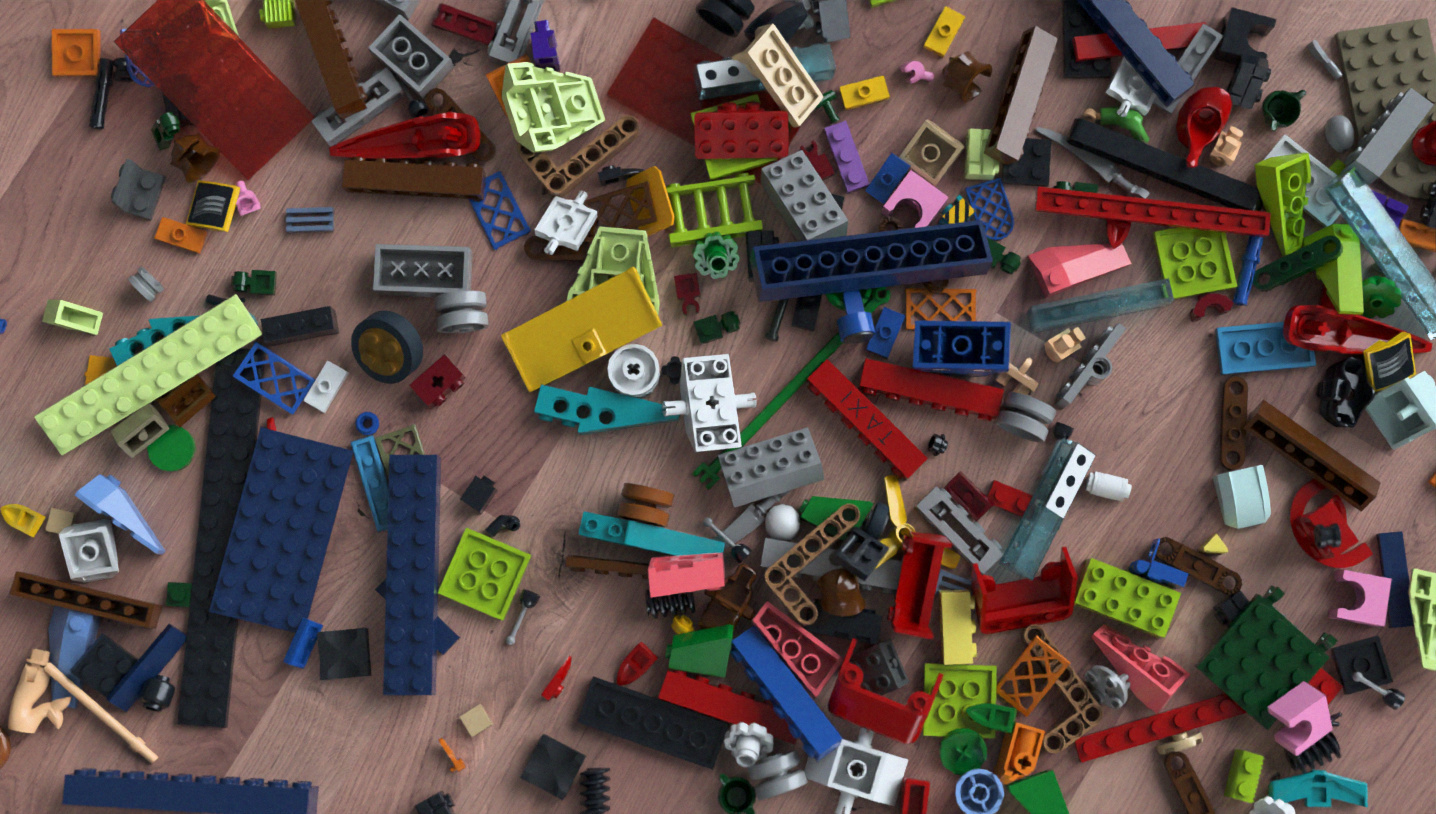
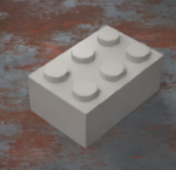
M400 14L368 47L373 57L387 67L389 71L422 100L454 68L451 59Z

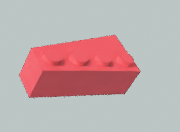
M768 601L750 623L752 626H756L812 700L819 695L844 660L843 657Z

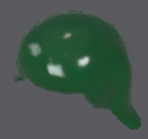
M1276 90L1265 97L1261 106L1262 113L1265 117V122L1271 126L1272 131H1276L1277 127H1289L1296 122L1301 113L1300 100L1306 95L1305 90L1298 92Z
M720 774L719 779L722 785L718 791V802L721 808L727 814H755L753 806L756 802V792L750 782L743 777L729 778L725 774Z

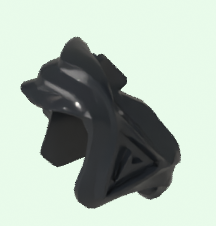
M1353 357L1331 365L1326 370L1325 380L1318 383L1316 396L1322 398L1320 404L1321 416L1331 425L1338 428L1355 427L1361 414L1375 397V390L1370 385L1366 376L1364 361ZM1350 390H1352V399L1350 401L1345 400L1350 395Z

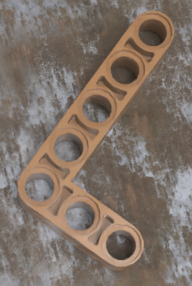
M626 115L559 168L555 166L545 152H532L530 155L523 154L522 151L525 146L519 142L517 144V152L522 162L552 197L562 198L636 140L640 133L639 123L634 116ZM627 124L635 126L632 132L627 133L623 131V127ZM613 138L617 140V144L613 147L605 145L608 139ZM590 153H597L599 158L595 161H589L587 156ZM540 164H547L549 166L545 172L537 171V167ZM573 167L581 169L578 175L573 176L569 174L570 169ZM555 181L563 183L559 190L552 189L551 185Z
M845 504L765 572V582L801 625L809 626L813 624L818 613L816 607L792 578L858 523L860 511L853 504ZM845 510H852L856 518L851 522H847L843 519L842 513ZM828 525L835 526L837 529L836 536H826L824 528ZM810 540H814L819 544V549L814 553L807 551L805 548L806 543ZM791 556H797L800 558L801 564L797 568H791L787 564V559ZM773 571H778L782 574L783 578L781 582L774 584L770 582L769 574ZM789 589L795 590L798 594V598L794 602H788L784 598V593ZM803 608H810L813 611L814 616L811 620L805 621L801 619L800 611Z
M1029 625L1022 630L1021 639L1026 647L1031 642L1028 639V632L1030 629H1035L1041 640L1062 655L1041 626ZM1036 643L1030 650V653L1033 656H1042L1043 648ZM1057 659L1049 661L1051 673L1057 672L1063 665ZM1045 660L1037 661L1044 672L1047 673ZM1070 664L1065 669L1067 678L1062 682L1057 679L1054 685L1073 712L1045 732L1041 745L1044 751L1052 754L1061 752L1098 725L1104 716L1101 706ZM1076 687L1080 689L1082 694L1078 701H1074L1071 697V691ZM1090 707L1096 711V716L1091 721L1085 716L1086 710ZM1073 721L1077 726V730L1074 734L1069 735L1066 731V726L1069 722ZM1054 735L1058 740V744L1055 748L1050 749L1047 746V739Z

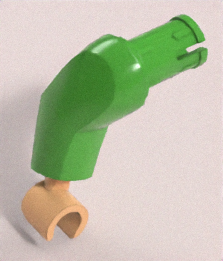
M1120 107L1100 108L1099 113L1089 108L1083 113V116L1092 117V119L1084 120L1095 123V120L1100 119L1101 125H1118L1129 130L1135 140L1140 142L1144 140L1145 143L1150 140L1142 125L1143 117L1136 110L1129 109L1125 117L1117 114Z

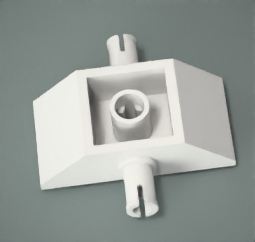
M729 354L683 358L680 377L681 400L663 401L662 409H665V411H662L663 415L683 414L686 434L695 452L741 448L736 409L755 408L757 405V400H753V398H756L755 393L734 394ZM707 401H709V402L711 403L712 408H711V406L706 405V402H707Z
M861 727L857 741L851 742L842 739L839 747L818 762L814 757L810 758L808 756L804 773L809 780L838 789L841 795L834 813L842 814L845 806L843 814H850L854 799L858 796L895 806L908 759L873 749L871 742L874 732L870 730L867 732V729ZM859 762V767L862 768V771L852 775L853 771L850 770V766Z

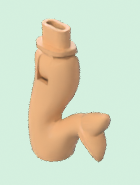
M32 648L30 659H26V662L29 663H26L12 698L8 729L35 733L45 717H48L53 725L60 729L63 722L62 711L68 707L71 701L70 696L40 704L32 709V706L48 687L50 675L43 669L50 663L49 657L51 652Z

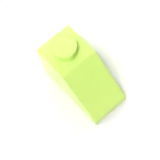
M48 299L42 322L65 329L98 335L103 312L63 300Z

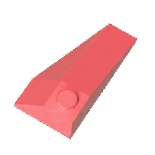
M1110 243L1048 247L1027 256L1045 299L1131 265L1123 244L1116 249H1113Z
M1105 624L1092 635V639L1119 675H1129L1126 681L1131 683L1129 688L1135 696L1156 714L1169 702L1191 675L1172 659L1166 656L1160 658L1150 653L1151 648L1145 645L1141 648L1131 643L1130 637Z

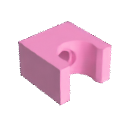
M910 170L885 203L881 213L889 217L898 206L909 205L918 211L920 217L919 222L914 228L926 227L931 224L943 208L948 196Z
M1347 570L1335 571L1334 580L1345 582L1352 586L1356 593V601L1348 610L1344 608L1330 609L1328 618L1373 627L1385 626L1391 579Z
M1304 681L1268 706L1269 714L1286 725L1283 729L1276 732L1274 735L1275 741L1296 756L1333 730L1326 695Z

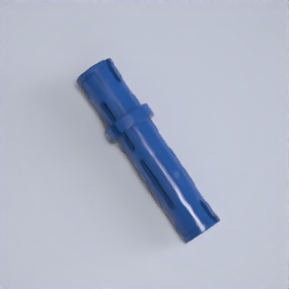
M1251 235L1248 237L1245 253L1241 257V270L1232 300L1236 305L1247 306L1257 264H1260L1261 260L1259 255L1264 241L1263 237Z

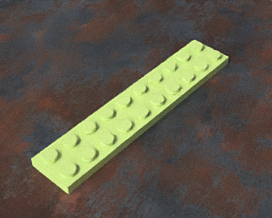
M237 294L38 413L34 418L59 453L64 455L262 335V332Z

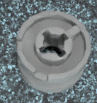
M142 266L137 269L135 275H131L127 279L150 302L155 299L157 293H161L165 289Z

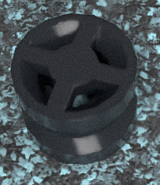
M125 58L114 59V66L116 67L114 79L120 82H134L127 70ZM133 59L132 63L137 66V60Z
M1337 523L1330 524L1329 526H1324L1323 524L1315 526L1314 540L1318 549L1325 548L1326 546H1331L1332 548L1340 547L1341 531Z

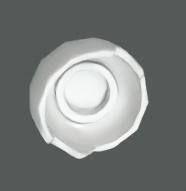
M785 504L776 505L767 513L765 518L766 532L772 539L786 542L792 541L800 531V516L792 506Z

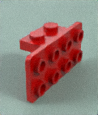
M725 102L722 105H717L718 112H698L694 116L695 156L698 159L784 158L788 156V113L786 111H765L764 105H760L759 102H747L746 105Z

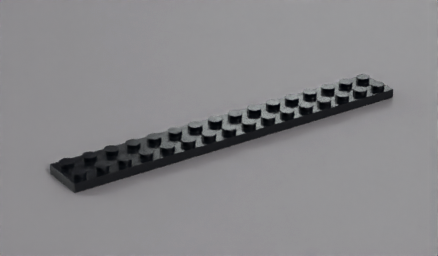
M239 348L216 362L213 393L216 397L211 403L177 724L227 727L238 619L209 612L257 442L262 395L232 377L251 349ZM256 350L253 354L254 361H265L266 353ZM265 365L256 366L258 379H263ZM252 367L244 368L240 373V376L248 381L255 380Z

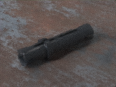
M99 59L97 78L94 79L96 86L89 127L95 129H104L110 87L113 86V81H111L114 67L113 60Z

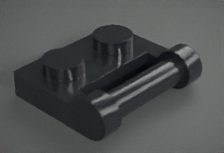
M852 527L847 533L848 537L841 546L830 554L829 561L834 566H842L855 576L866 581L886 555L889 547L861 529ZM854 543H861L862 545L851 558L846 555Z

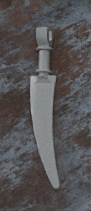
M1037 127L1036 131L1048 137L1076 155L1107 183L1112 180L1113 184L1116 183L1127 192V196L1146 199L1150 194L1144 188H1138L1136 185L1133 186L1122 177V173L1118 174L1121 169L1111 161L1068 144L1066 142L1068 136Z
M791 490L767 497L762 503L756 504V508L750 504L722 533L733 543L738 542L763 523L765 518L762 514L765 515L766 511L777 501L780 502V499ZM719 535L712 539L726 543ZM726 543L724 549H726V548H728V547H730V546Z

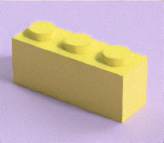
M967 589L939 591L941 662L944 665L973 664V657H977L976 643H972V633H976L975 619H971V610L975 609L974 595H970V591Z

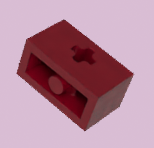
M444 354L409 386L432 409L434 406L436 408L441 406L447 399L445 396L451 391L456 392L464 385L463 380L466 377ZM437 379L442 381L443 387L436 386L435 381Z

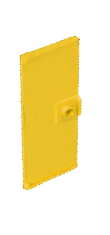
M633 266L559 306L501 334V337L528 391L533 392L539 389L541 385H546L663 325L640 280L637 269Z

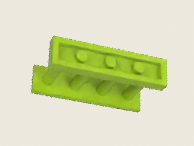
M740 173L735 175V178L684 186H680L679 183L667 185L666 190L669 198H671L672 210L675 216V230L669 234L671 248L693 245L698 240H704L705 234L716 231L720 232L722 237L730 235L732 238L745 237L746 232L763 231L762 221H756L752 213L748 186L755 185L754 175L749 176L748 173ZM739 187L744 220H742V223L733 224L730 221L725 189ZM716 191L721 223L718 227L710 228V225H707L703 193ZM693 194L698 227H696L697 230L687 231L684 228L680 196Z

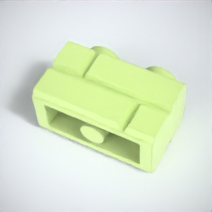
M968 129L965 149V179L990 181L994 178L995 174L999 173V161L984 154L991 129Z

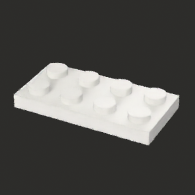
M1285 134L1263 160L1270 157L1308 152ZM1309 153L1311 181L1306 184L1305 197H1308V204L1304 205L1303 211L1323 227H1327L1333 224L1357 195L1358 191Z

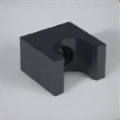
M1231 7L1224 16L1220 32L1223 37L1217 45L1214 59L1234 65L1237 64L1241 53L1267 59L1265 52H1258L1249 45L1247 36L1251 33L1267 36L1275 27L1277 19Z

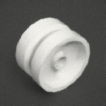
M639 344L624 345L617 349L609 360L607 368L609 380L615 391L619 394L640 399L651 394L657 387L660 379L659 363L654 353L647 347ZM632 369H637L639 374L635 375L634 373H632L630 375V371Z

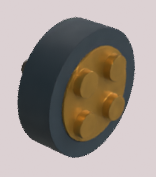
M377 311L360 322L353 330L351 337L353 355L362 370L379 382L387 384L401 382L414 372L422 362L423 345L418 332L407 319L395 312Z

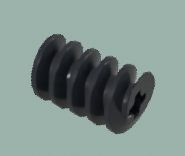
M649 589L645 592L648 618L649 614L652 613L654 619H657L659 611H661L663 617H667L669 610L673 616H676L678 609L681 610L683 615H686L687 607L690 608L692 613L696 612L693 592L650 597Z
M1332 732L1326 734L1297 756L1286 748L1284 749L1291 768L1294 771L1299 769L1303 774L1306 773L1305 765H1308L1311 770L1315 769L1314 761L1323 766L1322 758L1324 757L1328 762H1332L1331 754H1334L1338 759L1341 758L1340 746Z
M587 768L586 771L580 773V776L587 778V780L580 782L581 786L587 788V790L580 792L581 796L587 797V800L580 802V805L587 807V810L580 812V814H603L610 810V806L603 804L610 800V796L603 794L610 791V787L603 784L610 781V777L603 774L610 771V768Z

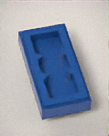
M891 153L865 191L885 204L911 165L894 153Z
M884 307L875 327V335L870 339L866 351L888 359L905 315Z
M302 618L283 662L304 669L317 641V632H321L323 625Z

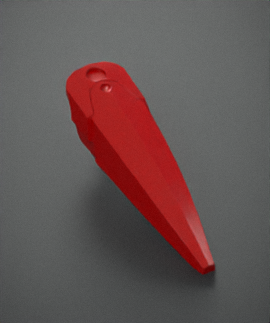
M447 112L428 117H416L376 129L329 147L330 156L371 159L460 156L473 153L478 149L480 145V129L478 121L474 116L466 113Z
M1295 305L1291 307L1286 313L1283 324L1284 338L1291 345L1313 351L1327 352L1329 350L1346 354H1364L1363 351L1377 341L1388 342L1401 332H1406L1360 315L1338 314L1337 311H1334L1335 309L1319 305ZM1410 333L1413 353L1431 352L1433 343Z

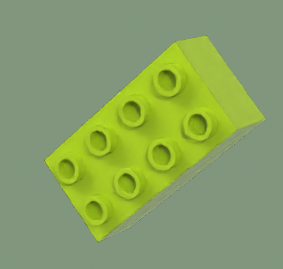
M1089 558L1085 561L1076 586L1074 605L1151 636L1165 638L1181 593L1096 559Z

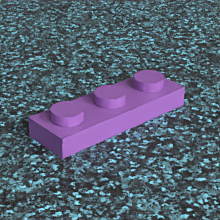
M843 121L824 128L847 194L868 187L869 181L847 122Z

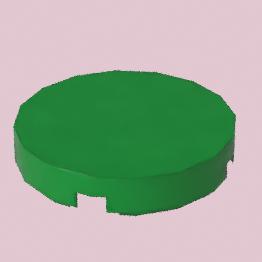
M168 425L169 430L147 446L149 459L156 467L161 470L175 472L184 469L191 463L196 452V444L189 431L177 425Z
M957 728L948 732L942 738L939 745V757L947 770L949 769L957 775H963L969 770L981 768V765L987 759V746L983 737L976 731L968 728Z

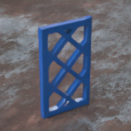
M501 171L486 177L484 200H480L479 203L474 201V199H468L494 250L531 232ZM499 178L503 185L502 192L489 188L491 181ZM488 192L500 196L496 208L484 204ZM504 197L510 199L514 207L512 213L500 209ZM482 208L494 211L491 224L484 221L481 215ZM498 213L511 217L507 229L494 225ZM515 218L519 219L524 227L519 232L511 231ZM492 230L504 232L503 240L495 243L491 235Z
M257 341L254 342L253 347L232 376L292 415L316 380ZM257 349H260L268 354L269 360L255 362L253 354ZM273 363H282L289 368L290 373L276 376ZM270 364L272 377L258 379L256 366ZM244 368H253L255 380L248 381L240 376ZM300 375L310 382L306 388L297 389L294 376ZM291 377L293 390L280 393L277 380ZM274 381L276 394L270 395L260 388L259 383ZM294 394L296 402L293 407L290 408L281 401V396Z

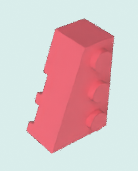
M723 552L651 557L648 567L650 597L694 592L703 589L708 591L719 590L720 587L725 585Z

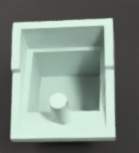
M1425 371L1410 378L1407 377L1375 393L1373 401L1365 409L1391 448L1395 450L1436 429L1435 381Z

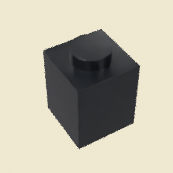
M484 475L481 479L475 476L460 500L483 514L498 491L493 487L495 482Z

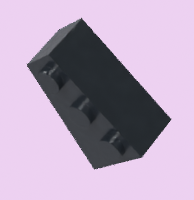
M815 599L813 605L816 607L818 615L813 624L804 626L805 630L811 633L851 641L854 638L857 642L871 645L878 643L882 615H876L875 610L864 608L856 615L837 616L822 609L820 599ZM810 608L807 611L806 621L811 620L814 616Z

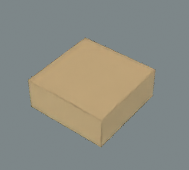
M51 508L45 531L59 534L63 528L75 524L77 513Z
M481 704L460 716L471 737L493 725Z

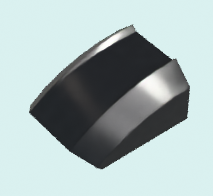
M787 0L761 13L749 24L744 33L753 42L755 30L758 27L773 23L786 43H788L808 17V14L802 2Z

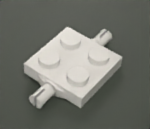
M1123 56L1105 93L1121 102V106L1117 111V114H1121V117L1127 115L1129 108L1145 116L1149 112L1156 94Z
M580 190L575 200L554 197L535 228L536 236L549 240L544 249L545 253L553 255L558 245L576 251L579 249L597 218V211L583 205L588 197L585 191Z

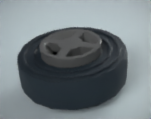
M878 502L874 510L871 509L864 525L863 531L876 540L881 538L888 522L889 506Z

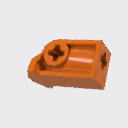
M1014 722L1012 734L1005 733L997 764L993 768V774L998 777L1002 784L1006 785L1016 779L1023 778L1035 769L1045 734L1044 730ZM1022 759L1023 764H1019L1018 760Z

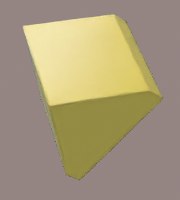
M1213 534L1198 548V552L1222 555L1228 552V548L1217 534Z

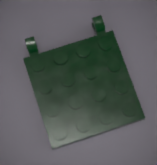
M1272 585L1263 597L1260 594L1254 595L1195 665L1202 674L1266 730H1269L1277 720V718L1269 714L1268 706L1303 681L1308 684L1330 658L1325 653L1326 650L1331 649L1338 642L1331 634L1328 635L1323 632L1314 644L1272 606L1285 594L1279 587L1275 588Z

